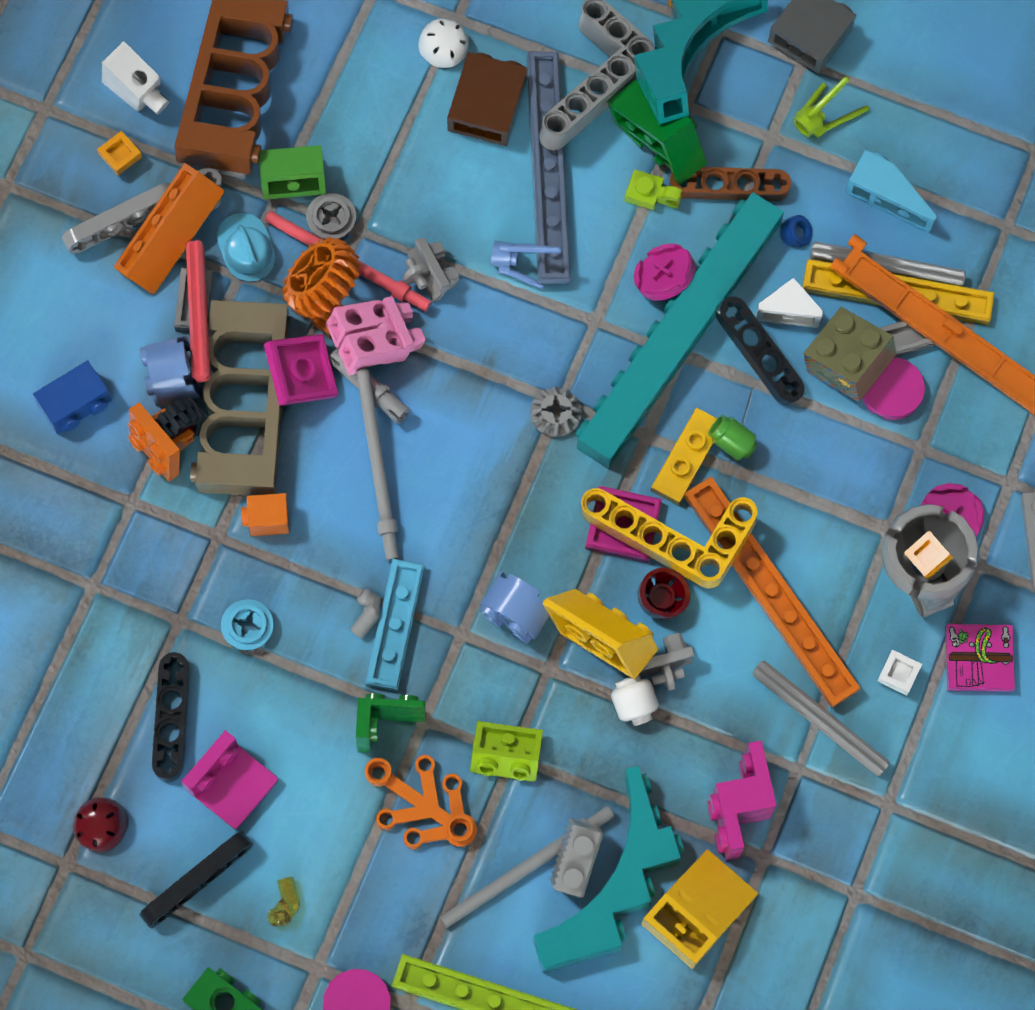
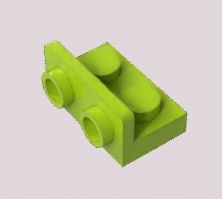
M477 721L470 771L484 776H499L519 781H536L543 730Z

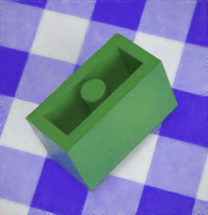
M322 145L261 150L259 161L263 200L326 194Z

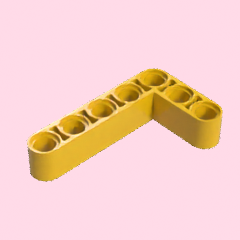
M593 488L586 491L581 500L582 515L587 522L707 589L715 588L723 581L754 529L758 514L757 506L751 499L740 497L733 500L704 547L602 489ZM597 500L605 505L602 511L596 513L591 512L587 508L590 502ZM738 510H746L750 513L751 518L741 522L735 519L733 514ZM626 516L633 520V524L629 528L623 529L616 525V520ZM650 532H655L662 539L659 543L651 545L645 542L644 536ZM722 537H729L734 541L735 545L730 549H723L718 546L717 541ZM678 548H683L690 553V556L684 561H679L672 556V553ZM712 564L717 567L719 572L713 577H707L702 574L701 568L704 565Z

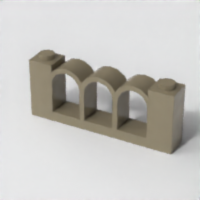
M211 300L210 311L207 312L210 335V368L213 374H211L209 381L205 382L203 389L205 405L210 416L201 426L199 434L203 452H198L197 463H191L190 480L195 482L198 493L234 495L276 494L283 406H279L271 371L269 369L226 367L220 364L216 357L221 348L230 343L264 344L272 340L287 339L290 316L288 304ZM226 385L268 386L266 412L220 409L213 403L215 393ZM224 427L265 429L263 455L217 452L210 447L209 441L215 431Z

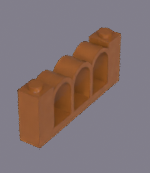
M212 0L175 142L177 162L251 175L253 163H259L261 145L257 144L261 134L260 108L267 103L270 97L269 72L276 66L279 60V43L283 44L285 33L292 30L293 14H289L288 1ZM222 34L258 39L270 45L266 50L257 54L219 49ZM213 70L255 77L260 81V84L250 90H235L212 86L210 81ZM204 106L241 112L252 118L246 125L237 128L200 122Z

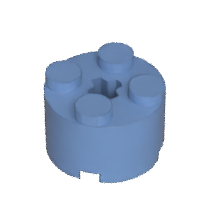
M186 336L147 344L145 347L140 348L143 366H147L149 376L144 378L146 390L149 396L153 395L157 407L173 405L176 400L179 399L181 401L183 397H191L193 400L200 399L198 393H201V385L194 381L191 374V356L186 353L190 351V343Z
M504 571L498 573L479 604L481 607L480 612L485 615V620L499 628L504 623L513 631L512 635L526 644H529L531 639L537 638L549 618V614L542 604L543 601L538 598L541 591L510 573L506 577Z

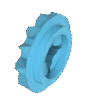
M245 599L237 601L230 605L222 616L221 631L223 637L228 644L238 651L248 650L252 652L254 649L265 646L273 634L274 621L272 614L264 604L256 600ZM253 614V625L258 630H249L243 637V629L238 623H246Z

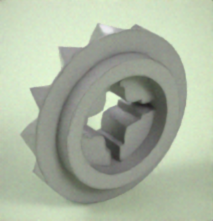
M322 194L316 197L307 208V226L315 236L324 240L330 236L334 239H341L347 234L350 235L352 228L356 224L355 207L348 198L341 194ZM339 211L337 214L339 224L331 221L324 225L326 216L323 212L333 215Z
M556 386L548 390L542 389L540 394L533 399L531 406V419L535 427L543 434L553 437L565 436L571 433L579 425L582 416V408L578 397H575L569 389L564 390ZM554 401H557L560 409H565L566 411L560 413L557 423L553 413L547 412V410L552 409Z

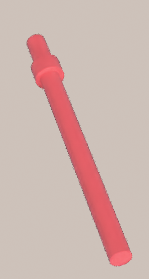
M269 211L266 215L265 222L307 246L311 243L316 245L318 240L321 239L273 211ZM358 260L361 264L358 272L362 277L391 292V296L402 303L407 301L424 312L428 311L432 301L413 291L412 286L402 280L397 282Z

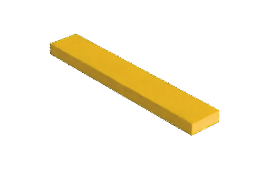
M807 259L802 288L807 293L881 306L829 268L832 263ZM895 275L955 319L989 325L995 292Z

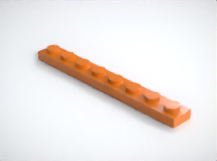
M712 476L684 493V498L709 534L712 535L731 503ZM735 512L733 514L735 519L743 522L738 513ZM751 533L733 562L732 567L830 707L834 708L857 693L860 687ZM722 537L717 541L718 546L723 549H730L735 545L734 541L729 537Z

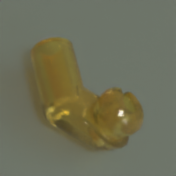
M293 877L277 881L281 899L274 909L269 910L267 915L268 921L272 926L287 925L300 908V901Z

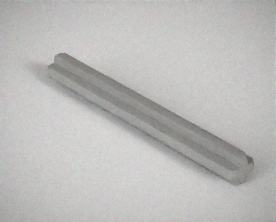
M815 241L812 244L810 258L832 263L836 257L844 261L853 248ZM862 251L895 275L962 287L965 283L966 272L964 270Z
M762 661L756 666L753 671V676L876 776L884 773L890 764L889 760L766 661Z

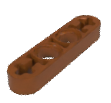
M702 167L686 180L688 183L685 188H682L681 185H678L672 179V173L669 180V186L682 189V198L747 200L751 193L754 192L766 201H781L788 196L792 183L788 173L779 169ZM697 177H701L700 189H696ZM710 177H718L723 182V186L718 190H712L706 185V180ZM741 178H749L753 181L754 188L749 191L741 190L737 186V181ZM760 179H764L763 191H759ZM773 180H779L781 185L779 191L774 190Z

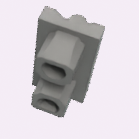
M424 237L416 239V246L407 255L409 259L405 263L409 270L404 273L403 279L406 284L416 283L419 289L425 288L432 302L439 301L446 291L457 285L460 277L453 267L441 269L439 262H443L446 257L445 249L441 242L427 243Z
M680 633L663 638L666 653L658 656L654 655L640 672L641 678L661 672V674L651 676L653 686L664 683L667 691L675 690L674 680L685 677L683 668L672 671L671 669L692 664V657L695 656L692 646H686Z

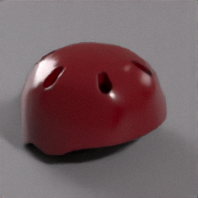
M666 567L657 568L647 573L637 591L638 602L642 610L647 615L659 620L676 617L688 607L690 602V590L683 576L677 571ZM652 578L655 579V585H653ZM670 581H673V585L670 587L668 584ZM675 598H681L682 600L675 601Z
M103 797L90 799L81 805L75 814L72 826L73 834L76 840L86 849L94 852L109 851L121 842L127 831V814L124 808L113 799ZM114 813L113 817H108L109 814ZM108 832H114L115 835L111 836ZM95 839L97 841L98 846H95L94 844Z

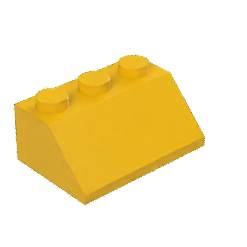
M573 589L548 597L542 603L561 635L634 680L659 650L652 638L654 633L642 623L637 625L631 623L622 611L615 607L612 610L603 606L604 603L597 596L590 592L585 595L577 589Z

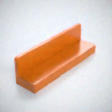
M184 163L113 268L151 294H155L186 249V244L193 239L223 195L224 189Z

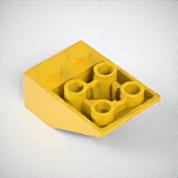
M707 849L643 918L641 925L693 970L759 893Z

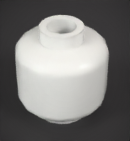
M639 674L635 680L629 677L616 682V689L612 691L611 698L619 719L624 722L632 721L634 726L652 720L651 713L658 709L659 702L651 681L645 678L641 679Z

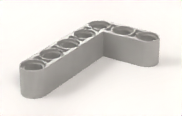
M585 0L582 5L578 26L579 30L610 58L543 117L539 139L540 143L549 150H559L608 108L607 101L632 81H637L634 55L655 50L653 42L605 0ZM613 73H620L623 76H617ZM593 91H597V92H600V93H602V94H600V95H599V94H595V93H593ZM571 110H578L581 113H574ZM550 129H558L560 132H553Z

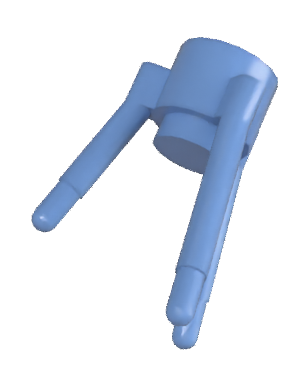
M494 241L491 266L499 267L498 274L509 275L527 284L544 289V284H538L537 280L511 269V266L518 265L520 253H561L562 248Z

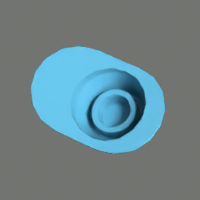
M237 213L225 218L219 225L217 239L230 273L237 279L246 282H255L267 277L274 267L275 253L263 222L256 216L248 213Z

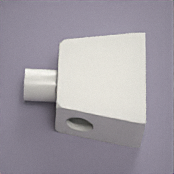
M124 41L102 62V83L136 111H141L147 105L158 115L169 104L170 101L159 92L161 80L159 75Z

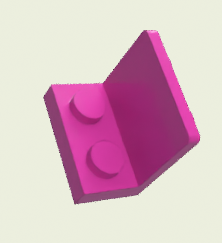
M225 730L181 782L187 792L231 828L237 830L276 785L278 778L239 747L236 738Z

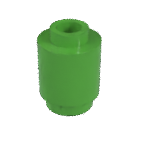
M724 414L719 416L709 429L708 435L713 438L712 442L736 460H740L743 457L745 459L749 458L757 447L755 442L756 434L732 416L729 418Z

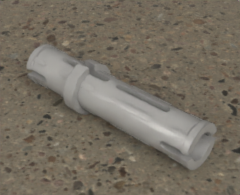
M337 348L330 355L332 357L329 358L331 365L359 389L357 374L348 375L338 353L340 348ZM370 374L375 408L378 406L396 424H400L408 416L407 414L410 413L411 409L391 393L392 389L387 384H381Z

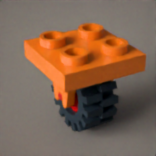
M183 397L181 401L178 399L172 406L169 405L152 416L138 402L129 409L128 439L136 451H143L146 454L152 470L158 476L163 474L168 482L179 476L180 451L195 440V436H199L201 426L208 416L191 397Z

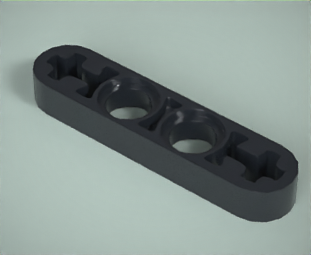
M736 296L728 297L721 301L715 311L718 322L775 400L783 405H790L798 401L804 393V384L746 303ZM734 306L737 309V312L734 314L735 317L731 316L729 318L726 315V312L729 310L728 307L732 308ZM746 320L747 324L741 326L738 330L735 329L736 325ZM745 330H752L757 334L758 342L755 346H749L744 342L743 333ZM765 355L772 356L776 360L777 367L774 372H768L763 368L762 359ZM783 371L785 375L774 382L772 378ZM791 383L794 389L791 391V394L785 395L782 390H784L785 385Z
M176 652L164 655L160 660L158 668L152 769L156 777L164 782H172L178 779L184 767L190 667L185 656ZM172 661H178L179 667L183 668V670H178L176 673L177 684L183 683L182 687L171 684V674L169 670H166V667H171ZM168 693H178L182 699L181 704L175 709H167L163 705L164 697ZM167 725H175L179 729V736L176 740L167 742L161 738V730ZM160 747L169 750L179 748L178 752L171 750V761L177 766L176 768H171L169 774H165L163 768L159 767V764H164L166 761L165 750L159 751Z
M244 831L234 834L150 902L140 912L139 916L149 928L156 927L243 857L252 848L253 842Z

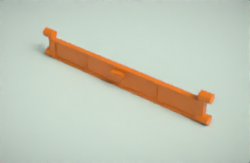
M856 234L851 237L847 244L853 248L844 261L836 257L829 268L1035 415L1034 374L862 252L867 242Z

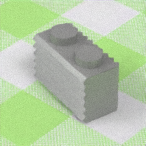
M571 818L567 820L569 825L565 827L567 830L563 833L565 838L561 839L563 843L559 846L561 851L557 852L559 857L555 859L557 862L553 865L555 870L551 871L553 876L549 879L554 890L583 898L604 833L596 825Z

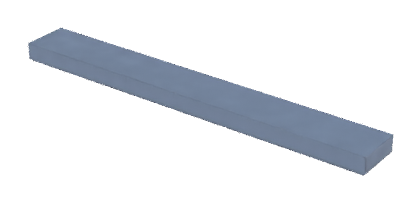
M528 51L526 57L536 246L562 248L561 253H536L538 284H569L571 276L564 147L559 150H549L540 143L539 139L543 117L561 101L559 52ZM550 129L553 132H560L558 129Z

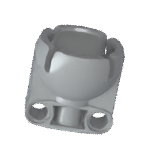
M932 504L911 507L897 516L884 534L885 537L881 550L885 572L897 588L910 595L916 610L922 618L954 606L955 597L967 585L974 574L979 557L976 535L967 521L952 510L949 514L942 512L944 507ZM928 531L953 556L947 564L929 579L913 571L912 561L904 553Z

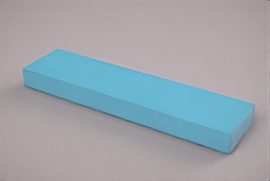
M392 559L366 678V686L394 692L399 690L425 569L423 564Z

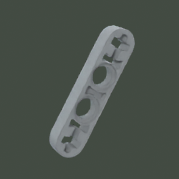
M163 183L67 230L62 236V241L68 252L76 254L85 251L145 221L170 183Z

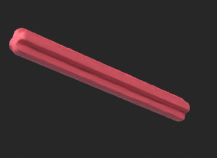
M195 240L189 241L186 244L191 374L194 381L200 383L202 381H209L211 376L205 249L202 241Z

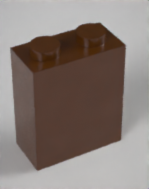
M468 52L447 117V131L507 146L527 84L528 68L516 61L509 60L505 62L493 59L486 53L474 54Z

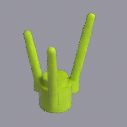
M845 76L814 105L827 87L826 83H822L804 107L795 114L796 117L793 119L794 125L805 137L809 138L814 134L819 138L826 131L869 111L870 108L866 105L823 125L826 116L821 109L849 82V77Z

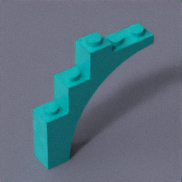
M671 0L673 20L653 25L655 50L634 55L637 81L659 124L689 116L687 90L684 82L687 71L696 55L709 41L727 28L745 19L768 12L767 0Z
M639 766L626 769L624 774L629 799V829L625 849L616 870L601 892L583 910L560 925L534 935L533 942L542 973L621 951V941L626 940L621 920L615 921L614 917L650 907L652 902L650 897L655 896V891L650 876L644 878V874L679 864L680 854L684 853L679 833L673 834L671 826L661 829L657 828L658 825L662 824L660 814L656 805H650L647 795L652 793L650 781L647 774L641 775Z

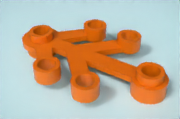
M421 755L415 762L416 772L421 778L423 795L394 776L389 762L385 759L374 758L366 764L365 776L371 785L376 787L384 785L414 806L394 811L390 809L380 810L376 816V822L380 829L388 831L393 829L396 824L432 818L442 826L422 831L418 828H409L403 836L404 844L407 848L416 850L423 843L447 840L456 847H464L474 841L477 835V825L471 816L464 813L460 792L462 790V780L457 774H448L442 781V788L449 795L450 815L440 808L438 804L433 775L435 761L431 756ZM426 760L432 766L428 771H422L419 768L420 762ZM380 768L384 770V777L375 779L372 776L375 769ZM448 780H456L459 783L458 787L455 790L448 789L446 787ZM389 814L392 816V822L389 825H383L380 822L382 815ZM458 825H463L466 827L467 832L463 836H458L454 833V828ZM412 833L420 836V840L416 844H411L407 841V837Z

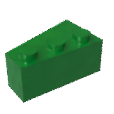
M632 81L607 101L614 123L640 148L646 145L656 155L653 161L659 167L665 163L671 169L672 179L678 185H681L707 164L695 130L697 124L692 116L689 115L688 117L659 124L638 81Z

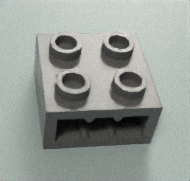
M791 0L772 25L768 42L819 74L853 29L856 14L847 5L837 3L834 0Z

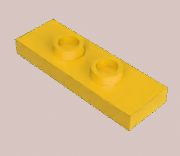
M696 407L650 491L678 506L680 505L684 493L687 492L714 444L712 442L713 438L708 435V432L717 419L716 417Z

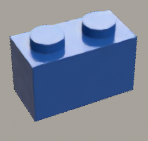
M88 360L33 393L37 405L56 434L75 429L80 424V420L90 414L96 415L107 408L108 403L112 401L108 389Z

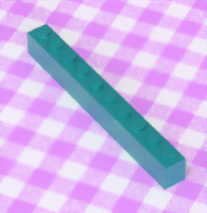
M754 192L751 193L746 201L743 199L739 201L732 213L735 216L729 225L726 223L722 225L715 237L718 240L712 249L707 247L698 261L700 267L695 272L693 280L681 292L678 298L674 296L668 301L664 308L666 313L661 322L656 320L651 325L646 334L649 338L643 347L638 345L629 358L630 366L625 372L620 370L611 383V386L614 387L608 397L605 395L600 397L593 409L596 414L590 422L584 420L575 435L578 437L577 449L607 469L612 466L716 318L715 311L717 305L732 295L781 225L784 211Z

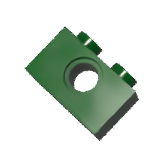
M208 967L182 999L192 1010H217L216 1003L218 999L229 995L235 1001L231 1010H262L258 1007L262 1001L247 989L241 993L234 988L232 984L235 980L221 968L214 972Z

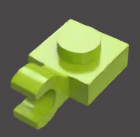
M634 169L624 201L651 210L655 209L657 202L678 209L682 199V189L674 186L663 187L664 178Z

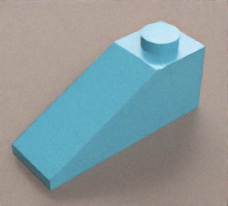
M864 151L848 181L845 193L930 233L937 217L932 209L894 163L888 161L884 155L878 152Z

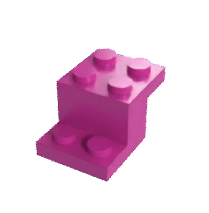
M762 740L748 743L744 754H742V761H739L741 779L716 783L712 794L709 795L710 801H707L709 818L711 821L716 820L717 833L714 834L718 854H724L725 862L739 859L744 849L740 825L770 819L777 806Z

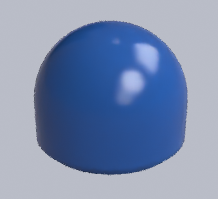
M795 215L787 218L782 223L780 237L788 246H805L811 241L812 227L806 217ZM796 225L800 226L804 231L802 239L796 234Z

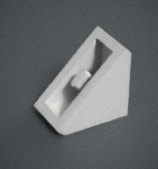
M792 278L759 303L756 318L760 322L818 328L822 318V310L799 283Z

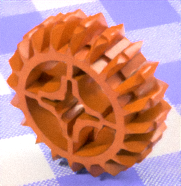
M330 236L325 240L319 239L316 245L311 243L308 250L305 252L301 251V256L294 260L292 268L287 270L289 275L283 280L285 284L282 289L283 299L295 313L304 318L308 317L313 320L317 316L319 318L324 317L326 312L332 313L334 307L337 305L341 306L342 300L349 296L348 292L350 289L356 286L354 280L359 277L360 273L358 270L361 266L358 261L359 256L355 253V250L339 238L334 239Z

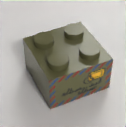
M840 307L803 355L808 373L860 402L894 359L896 349L894 337L847 309Z

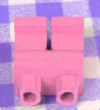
M392 296L384 298L383 301L374 300L334 307L326 323L336 348H340L338 353L349 376L357 374L358 370L366 367L390 364L395 361H405L410 352L420 349L425 342V336L421 329L414 328L408 330L405 325L410 323L413 318V311L409 302L395 303Z

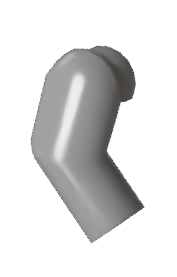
M364 589L357 597L358 603L364 606L363 613L350 628L361 639L369 632L380 616L381 598L370 589Z

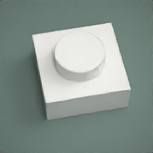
M892 650L877 682L907 696L922 664Z

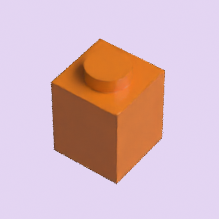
M286 493L247 496V507H241L242 526H248L250 536L290 534Z

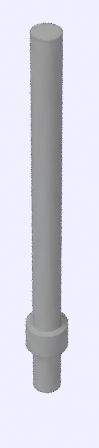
M362 369L357 371V379L380 521L377 522L379 536L383 537L386 561H392V559H399L395 536L398 533L397 521L392 517L369 369Z
M606 806L587 820L582 818L579 821L600 827L615 816L611 809ZM562 835L440 916L439 918L446 929L557 856V852L561 851L559 846L563 844L561 839L565 838V836Z

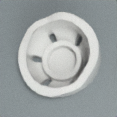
M436 19L428 23L423 29L418 43L419 51L422 57L431 65L439 68H450L459 64L466 57L469 50V39L459 23L450 19ZM437 48V53H433V50Z

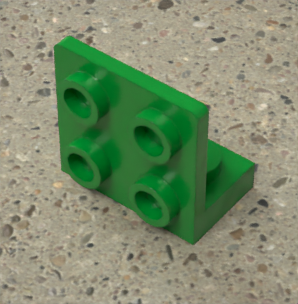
M377 693L366 694L365 698H358L356 721L357 752H371V743H378V720L425 722V701L419 700V697L414 695H401L399 699H385V695Z

